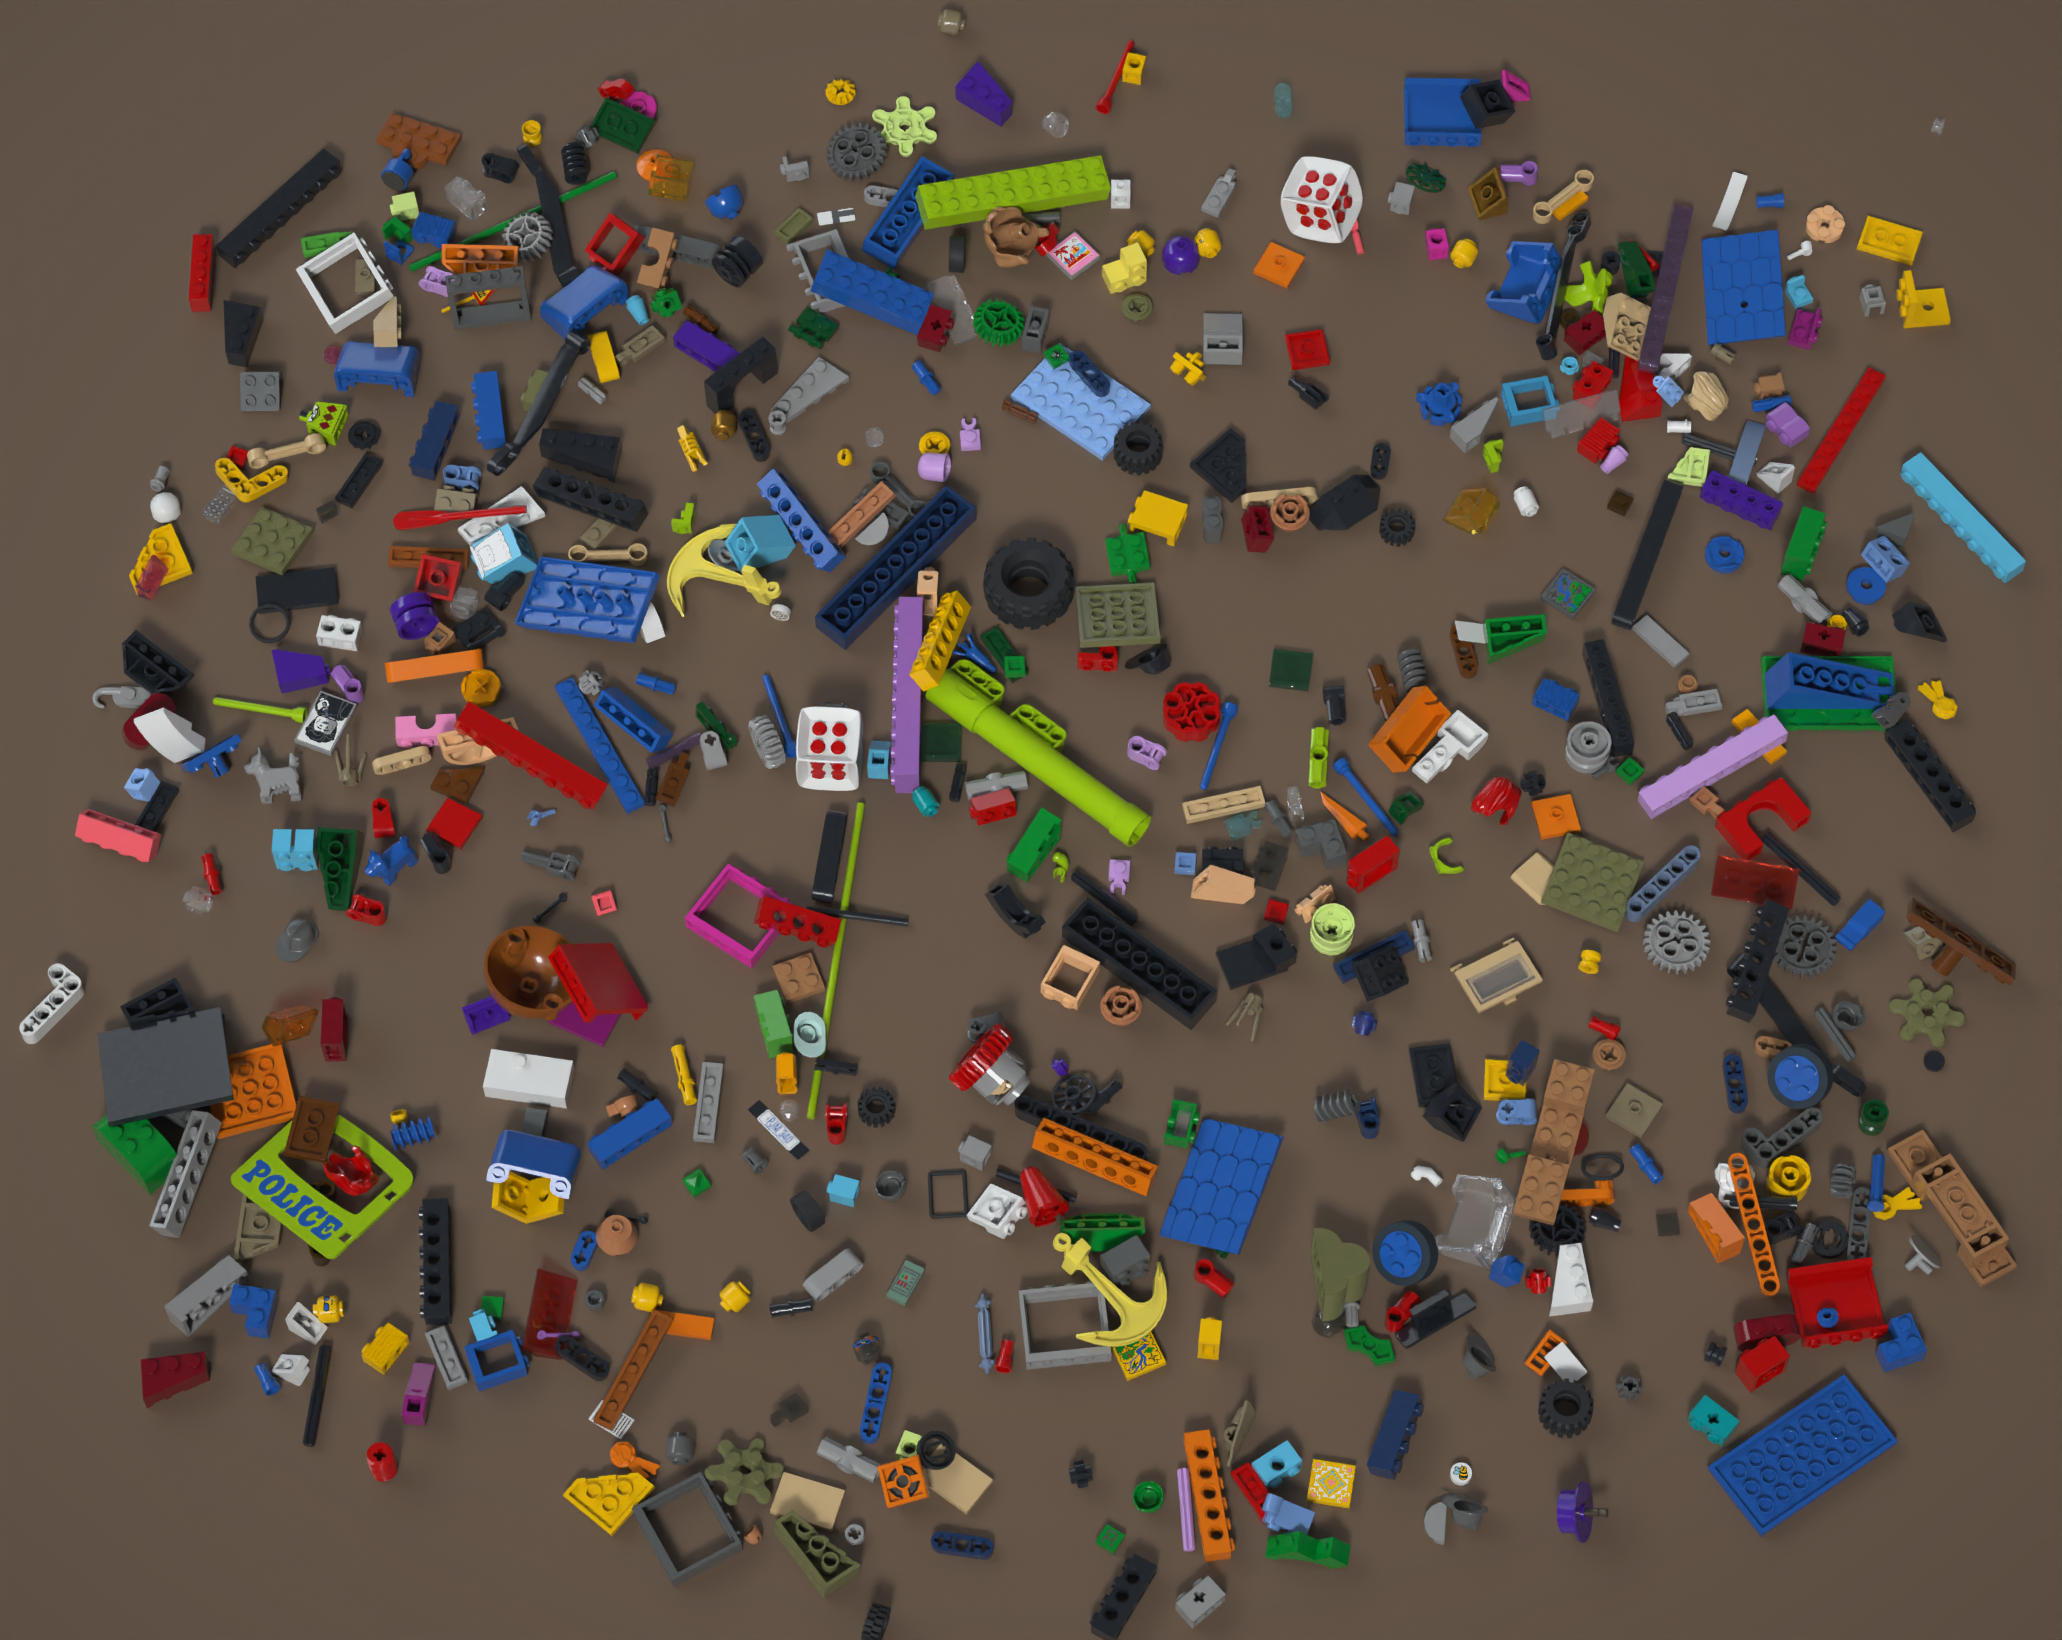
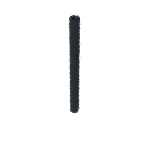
M814 906L806 907V909L836 918L908 926L907 918Z

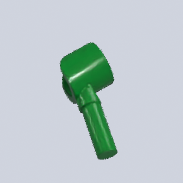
M1501 1148L1497 1151L1495 1157L1499 1163L1505 1164L1510 1159L1526 1156V1152L1520 1151L1508 1154L1505 1148Z

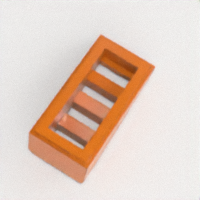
M1550 1329L1524 1363L1541 1377L1551 1365L1548 1361L1546 1362L1540 1358L1538 1353L1540 1352L1546 1356L1548 1352L1542 1349L1544 1346L1551 1351L1555 1348L1548 1343L1549 1339L1557 1345L1561 1342L1567 1345L1564 1339ZM1536 1359L1538 1362L1544 1365L1543 1368L1541 1369L1532 1361Z

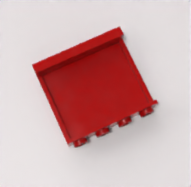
M612 943L559 944L548 956L585 1023H591L597 1015L631 1013L635 1021H637L649 1009Z
M1872 1257L1788 1269L1786 1280L1799 1328L1802 1348L1809 1347L1814 1349L1824 1344L1834 1346L1844 1341L1859 1342L1864 1338L1880 1339L1886 1335L1889 1326L1885 1325L1872 1274ZM1833 1308L1837 1311L1839 1320L1834 1327L1824 1328L1818 1323L1817 1314L1821 1309Z

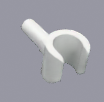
M1802 242L1801 249L1788 255V260L1799 255H1811V242Z

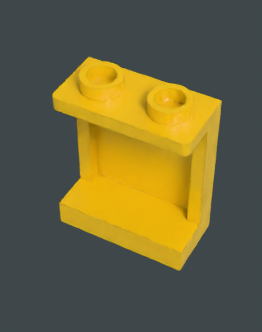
M1144 490L1142 496H1138L1136 500L1135 512L1130 513L1128 519L1130 531L1134 532L1138 528L1167 538L1168 545L1175 546L1188 516V505Z

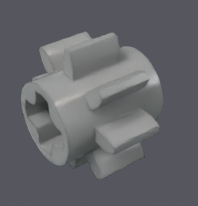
M586 670L578 679L580 681L578 684L579 688L584 694L592 693L595 696L603 687V678L596 671L590 673L589 670Z

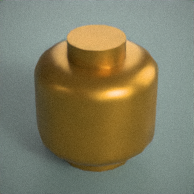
M720 410L712 416L711 433L719 440H727L736 433L737 419L732 412Z

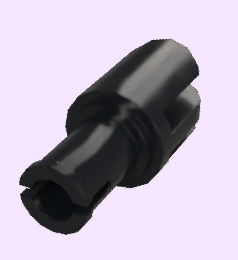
M1296 375L1288 381V385L1299 392L1300 399L1314 410H1317L1318 407L1329 400V396L1312 383L1306 384Z

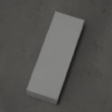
M1648 615L1633 626L1632 630L1672 667L1676 668L1689 657V653Z
M445 1325L426 1332L425 1336L447 1389L451 1390L468 1383Z

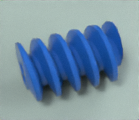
M426 1116L425 1123L421 1118H418L417 1125H415L413 1120H410L409 1127H407L405 1122H402L401 1129L396 1124H393V1130H390L395 1151L398 1150V1144L405 1149L407 1142L413 1147L415 1140H417L419 1145H422L423 1138L428 1143L431 1142V1136L436 1140L429 1116Z

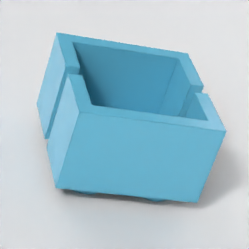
M273 829L272 854L277 869L282 871H290L295 868H299L302 871L318 869L319 856L316 851L317 838L314 829H296L294 846H291L292 829Z

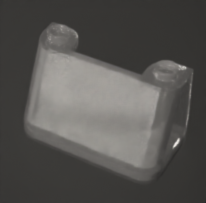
M1458 1174L1456 1181L1452 1185V1193L1458 1202L1447 1235L1441 1233L1435 1238L1438 1254L1483 1269H1491L1494 1259H1498L1513 1216L1516 1197L1503 1179Z

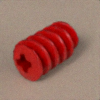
M384 1442L372 1444L368 1448L366 1455L373 1478L381 1482L393 1479L397 1473L398 1466L392 1448Z

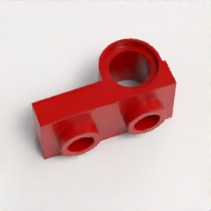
M1114 646L1101 647L1099 653L1078 652L1077 669L1085 671L1102 670L1104 672L1117 671L1118 654Z

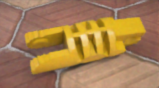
M684 425L677 428L681 438L678 441L692 471L695 472L698 468L694 460L699 458V461L704 466L708 464L694 432H689Z

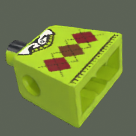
M316 402L312 411L301 410L299 420L307 422L306 425L310 435L321 434L325 442L336 446L348 420L349 412L347 405Z

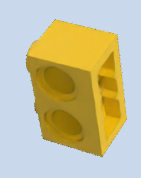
M1201 1318L1197 1358L1219 1360L1222 1321L1217 1318Z

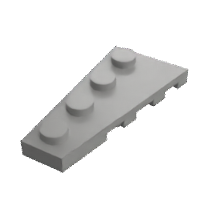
M818 357L771 408V412L776 410L782 411L786 416L785 423H788L806 411L808 406L819 402L827 393L831 394L836 390V387L842 383H847L849 376Z

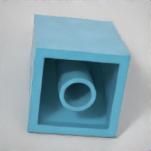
M780 515L741 517L724 542L740 573H742L741 570L744 565L759 568L786 559L796 546Z

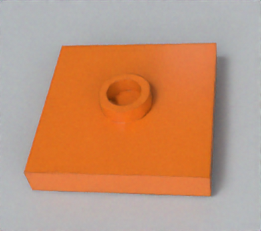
M1270 242L1254 268L1253 274L1288 289L1304 263L1305 257Z
M1571 794L1531 801L1541 840L1564 836L1567 833L1575 834L1581 832Z

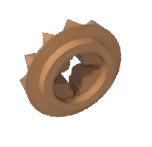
M1606 1039L1595 1045L1592 1056L1594 1063L1600 1069H1607L1609 1072L1613 1069L1617 1070L1624 1064L1626 1052L1619 1042ZM1613 1050V1055H1612V1057H1613L1614 1059L1609 1058L1608 1060L1605 1061V1054H1604V1053L1608 1054L1609 1052H1611V1051Z

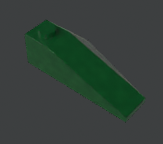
M318 827L316 851L320 860V870L323 875L324 890L329 910L346 911L351 906L364 833L358 830Z

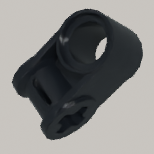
M493 153L483 155L481 160L484 176L508 184L513 182L520 166L514 159L505 158Z
M1794 1210L1766 1222L1765 1230L1770 1245L1793 1238L1804 1231V1227L1799 1224L1795 1217L1796 1212ZM1768 1230H1774L1777 1234H1771Z

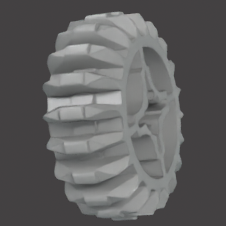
M527 212L526 215L520 213L519 218L514 217L513 222H508L509 227L504 228L506 233L502 234L504 239L502 241L503 246H516V243L521 244L518 254L519 262L523 260L528 263L529 259L535 261V257L541 258L542 252L547 253L546 247H551L549 241L553 240L551 235L553 231L550 228V223L543 216L535 212L533 214ZM534 227H539V231L536 232Z
M762 715L753 718V720L749 721L748 730L760 759L765 767L769 769L779 767L785 763L786 757L777 730L774 728L769 717Z

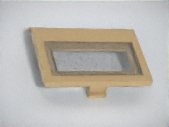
M1514 938L1502 943L1506 947L1465 967L1460 963L1450 968L1451 972L1454 971L1455 977L1478 1014L1501 1002H1504L1505 1006L1515 1002L1517 994L1543 981L1519 941L1514 942Z

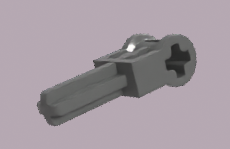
M524 850L521 854L522 862L546 868L547 875L569 882L574 881V873L581 864V861L575 856L552 852L551 857Z

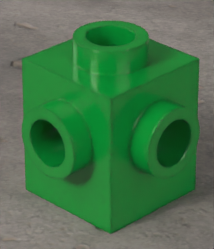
M661 288L655 291L656 294L651 295V308L654 313L657 312L660 316L669 317L675 314L674 311L682 309L677 291L674 288Z

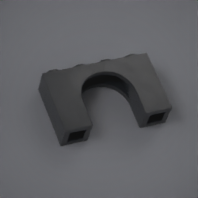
M761 337L704 381L707 407L714 413L720 410L729 411L734 407L733 392L738 383L750 372L762 384H765L778 374L776 348L764 337Z

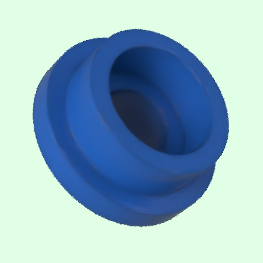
M1823 1308L1818 1312L1817 1320L1822 1327L1832 1328L1837 1324L1839 1316L1835 1309Z

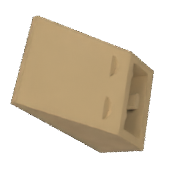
M1623 293L1607 297L1603 313L1607 346L1639 361L1651 307Z

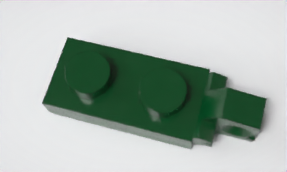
M703 702L698 703L695 716L705 729L718 734L720 743L727 752L736 747L738 741L735 736L729 734L723 722L715 718L712 709L709 706L706 707Z

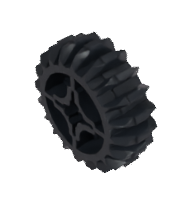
M1567 1202L1564 1203V1206L1559 1204L1558 1217L1555 1219L1554 1225L1530 1220V1238L1535 1239L1534 1246L1540 1245V1252L1546 1249L1548 1256L1551 1252H1555V1256L1558 1257L1561 1245L1576 1244L1584 1241L1586 1227L1583 1225H1585V1220L1580 1219L1581 1212L1574 1213L1575 1206L1569 1209ZM1564 1219H1567L1572 1224L1574 1229H1572L1571 1226L1567 1225ZM1559 1223H1561L1560 1231H1557L1556 1235H1554L1555 1227H1558ZM1541 1229H1544V1232L1548 1233L1551 1239L1547 1238ZM1559 1239H1568L1565 1241H1558Z

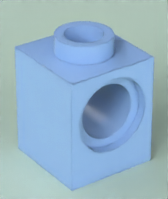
M135 768L124 788L134 799L149 802L160 781L152 770L148 768Z

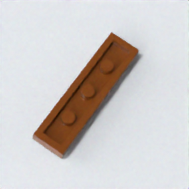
M389 547L388 567L419 568L422 554L460 562L464 564L463 570L468 569L469 549Z

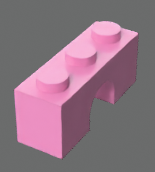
M456 713L437 714L436 722L430 729L419 728L416 716L395 717L398 748L409 749L417 746L432 747L439 745L437 734L456 730L453 727L457 720Z

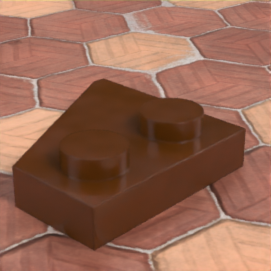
M483 768L439 770L430 788L432 791L468 804L485 772Z

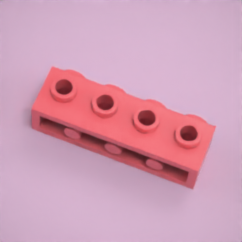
M86 809L79 814L75 836L81 838L84 842L99 844L101 848L116 850L121 855L136 857L141 862H149L157 856L161 839L160 833L91 809Z

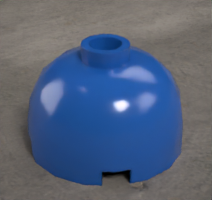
M736 184L720 190L721 193L716 196L713 194L705 201L708 210L716 218L724 219L728 217L731 220L739 215L738 211L743 207L744 198L739 186Z

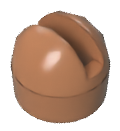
M754 1525L745 1532L743 1538L748 1543L755 1545L759 1543L758 1540L762 1539V1533Z

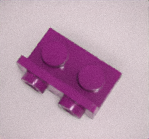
M1818 308L1816 314L1797 309L1788 345L1810 350L1812 343L1816 344L1819 332L1815 331L1817 327H1821L1823 317L1820 316L1821 309Z

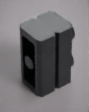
M1214 846L1202 849V872L1210 865L1243 875V849H1238L1234 846L1227 849H1218Z

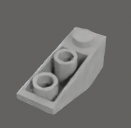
M1497 397L1485 401L1476 411L1472 410L1466 418L1456 421L1451 426L1450 438L1464 453L1481 442L1497 411L1499 400Z

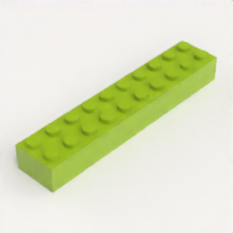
M1100 155L918 185L915 197L924 229L927 230L986 220L987 215L997 207H1017L1023 214L1107 200L1111 186L1102 156Z

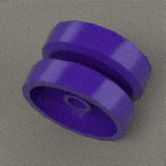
M415 592L404 595L397 599L389 609L399 637L405 640H416L426 637L440 622L437 612L434 610L431 596L427 593Z

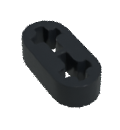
M1384 443L1376 444L1372 454L1370 475L1377 480L1384 479L1388 473L1391 450ZM1380 451H1384L1383 458H1379ZM1378 465H1382L1381 472H1377Z

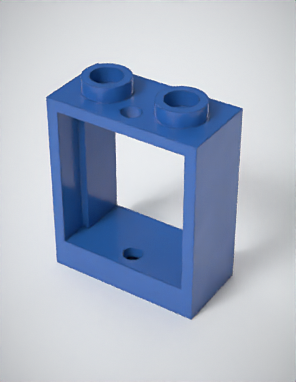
M513 1330L464 1346L479 1392L528 1375L526 1367H529V1362L526 1354L521 1355L520 1349L523 1348L520 1336L515 1337ZM511 1342L519 1365L483 1377L476 1354Z

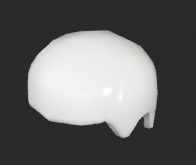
M162 492L155 495L151 500L152 516L160 523L175 521L181 514L180 502L172 493Z

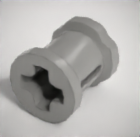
M778 410L771 412L768 417L770 432L774 435L784 434L786 432L785 414Z

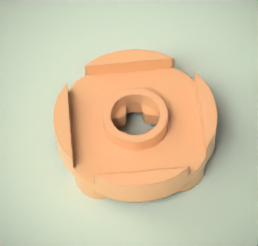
M1830 205L1814 209L1809 213L1806 220L1808 235L1813 240L1825 241L1824 243H1832L1838 240L1845 227L1843 216ZM1823 222H1825V223H1828V224H1829V227H1828V228H1827L1826 226H1823V227H1822L1821 225H1822Z

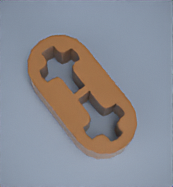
M1760 1036L1756 1039L1754 1051L1761 1057L1773 1059L1783 1048L1793 1045L1788 1041L1769 1036ZM1762 1043H1766L1765 1050L1761 1049Z

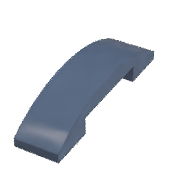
M1747 420L1729 478L1747 486L1766 425Z

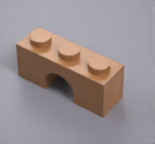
M652 227L647 246L659 252V260L653 266L642 264L637 280L640 286L654 290L667 286L669 279L667 276L668 269H671L673 266L674 258L672 255L674 250H677L679 244L678 236L675 233Z

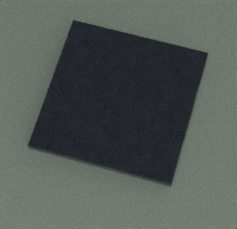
M220 1007L97 1033L109 1127L234 1100Z

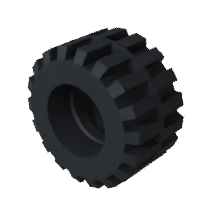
M1134 421L1131 422V425L1125 424L1123 429L1120 428L1118 430V434L1114 437V460L1118 467L1121 466V470L1124 472L1128 470L1131 475L1133 473L1141 475L1143 472L1148 474L1149 470L1154 471L1156 465L1159 466L1161 463L1163 440L1156 427L1151 428V424L1147 423L1145 425L1142 421L1136 424ZM1139 444L1148 449L1143 452H1134L1129 447Z
M1559 1379L1555 1381V1385L1550 1383L1547 1389H1544L1539 1403L1538 1414H1540V1423L1544 1422L1543 1427L1545 1430L1549 1428L1550 1434L1558 1433L1560 1438H1563V1435H1567V1438H1572L1574 1433L1578 1436L1581 1434V1430L1585 1431L1594 1410V1400L1590 1398L1591 1392L1589 1390L1585 1391V1385H1577L1578 1381L1576 1380L1572 1383L1569 1382V1379H1564V1382H1561ZM1559 1401H1569L1577 1407L1578 1413L1573 1416H1563L1555 1410L1554 1404Z

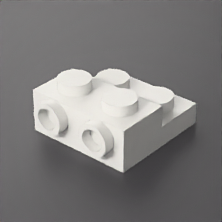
M990 1183L966 1216L970 1221L985 1227L987 1232L1004 1239L1007 1235H1011L1014 1232L1015 1224L1019 1218L1023 1219L1026 1216L1027 1208L1022 1197Z

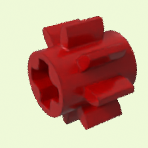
M1545 1269L1530 1270V1276H1525L1527 1289L1531 1288V1293L1534 1294L1547 1292V1287L1552 1286L1550 1274H1546Z

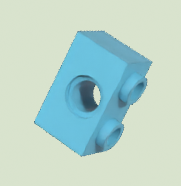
M1288 1440L1252 1462V1468L1267 1490L1271 1487L1273 1489L1278 1487L1286 1477H1293L1298 1474L1302 1466V1459ZM1280 1464L1283 1466V1469L1275 1470L1272 1466Z

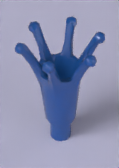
M966 634L971 647L966 641L963 644L959 642L958 646L962 647L966 653L955 650L952 654L966 657L982 669H986L990 674H993L997 668L979 650L972 637L973 634Z

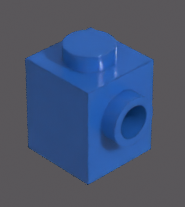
M1512 1255L1494 1259L1489 1279L1505 1288L1519 1284L1525 1264L1518 1261V1258Z

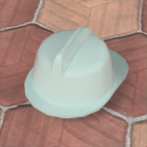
M804 1012L795 1019L793 1031L795 1047L804 1056L810 1058L820 1056L826 1046L825 1023L817 1014Z

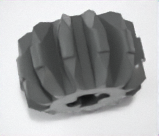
M1837 1163L1834 1166L1830 1183L1833 1197L1844 1199L1853 1196L1856 1185V1168L1854 1165Z

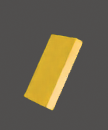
M1868 216L1857 245V250L1912 266L1923 232Z

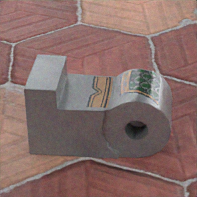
M1905 692L1894 694L1888 698L1886 706L1875 710L1871 716L1884 729L1890 728L1896 724L1909 707L1910 697Z

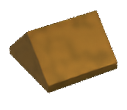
M1495 167L1468 187L1477 217L1480 220L1507 214L1508 196L1498 168Z

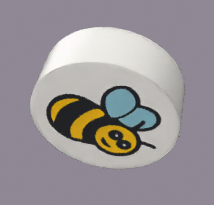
M1460 1462L1452 1466L1450 1478L1456 1485H1466L1471 1480L1472 1470L1469 1465Z

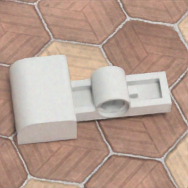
M1457 710L1438 730L1437 736L1441 740L1412 768V772L1425 783H1428L1440 771L1446 770L1458 753L1466 760H1470L1486 743L1488 733Z

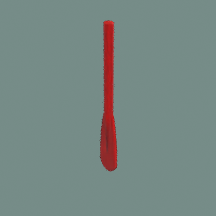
M527 506L460 512L407 511L395 515L393 524L398 530L416 529L442 524L450 520L527 513Z

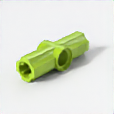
M1324 727L1311 729L1308 786L1314 789L1326 787L1329 730H1326ZM1319 756V757H1322L1323 759H1316V758H1314V757Z

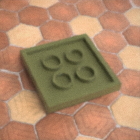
M261 507L231 548V553L283 576L313 534V529Z

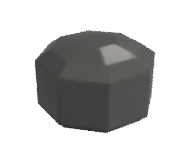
M596 1289L588 1291L584 1298L587 1309L593 1312L602 1310L606 1303L603 1292Z

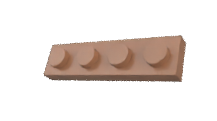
M881 481L839 520L828 533L837 545L842 548L896 495Z

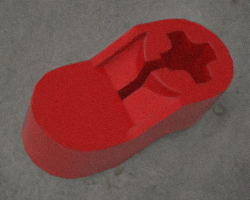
M624 79L612 82L605 80L597 88L599 94L604 99L607 97L613 101L620 98L627 100L635 92L633 86Z
M1051 222L1043 227L1048 229L1049 235L1039 238V243L1035 247L1040 256L1046 255L1057 246L1056 235L1060 230L1055 222Z

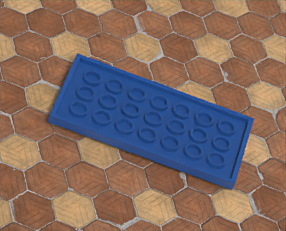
M1842 1375L1708 1466V1471L1759 1536L1762 1537L1895 1446L1898 1441L1847 1377Z

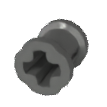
M754 1146L746 1150L741 1156L742 1161L749 1164L754 1174L761 1173L769 1163L758 1154L757 1148Z

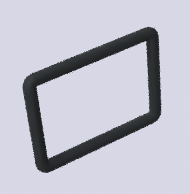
M964 1170L930 1172L928 1174L930 1217L932 1219L966 1217L968 1214L966 1172ZM962 1174L964 1213L934 1214L932 1176Z

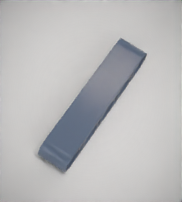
M1690 845L1678 853L1629 899L1625 912L1626 918L1631 922L1642 920L1697 868L1701 855L1700 850L1696 846ZM1691 856L1694 860H1689L1687 857ZM1673 869H1678V870H1680L1681 872H1680V873H1676V872L1673 871ZM1659 882H1664L1667 885H1660ZM1645 895H1651L1653 898L1649 899ZM1631 908H1637L1640 911L1635 912Z

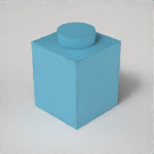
M835 1174L833 1181H829L827 1187L830 1201L851 1207L855 1206L860 1190L859 1180Z

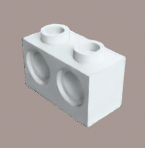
M322 615L316 634L318 645L358 651L363 632L361 621L354 618L343 619L334 615Z

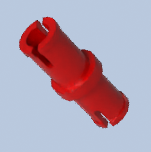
M212 853L204 854L200 858L209 894L218 895L222 893V888L219 881L220 873L216 869L214 855Z

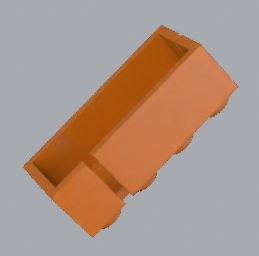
M1427 686L1413 687L1368 744L1393 773L1406 772L1416 760L1415 756L1420 755L1451 715L1450 711L1441 701L1433 702L1438 698Z

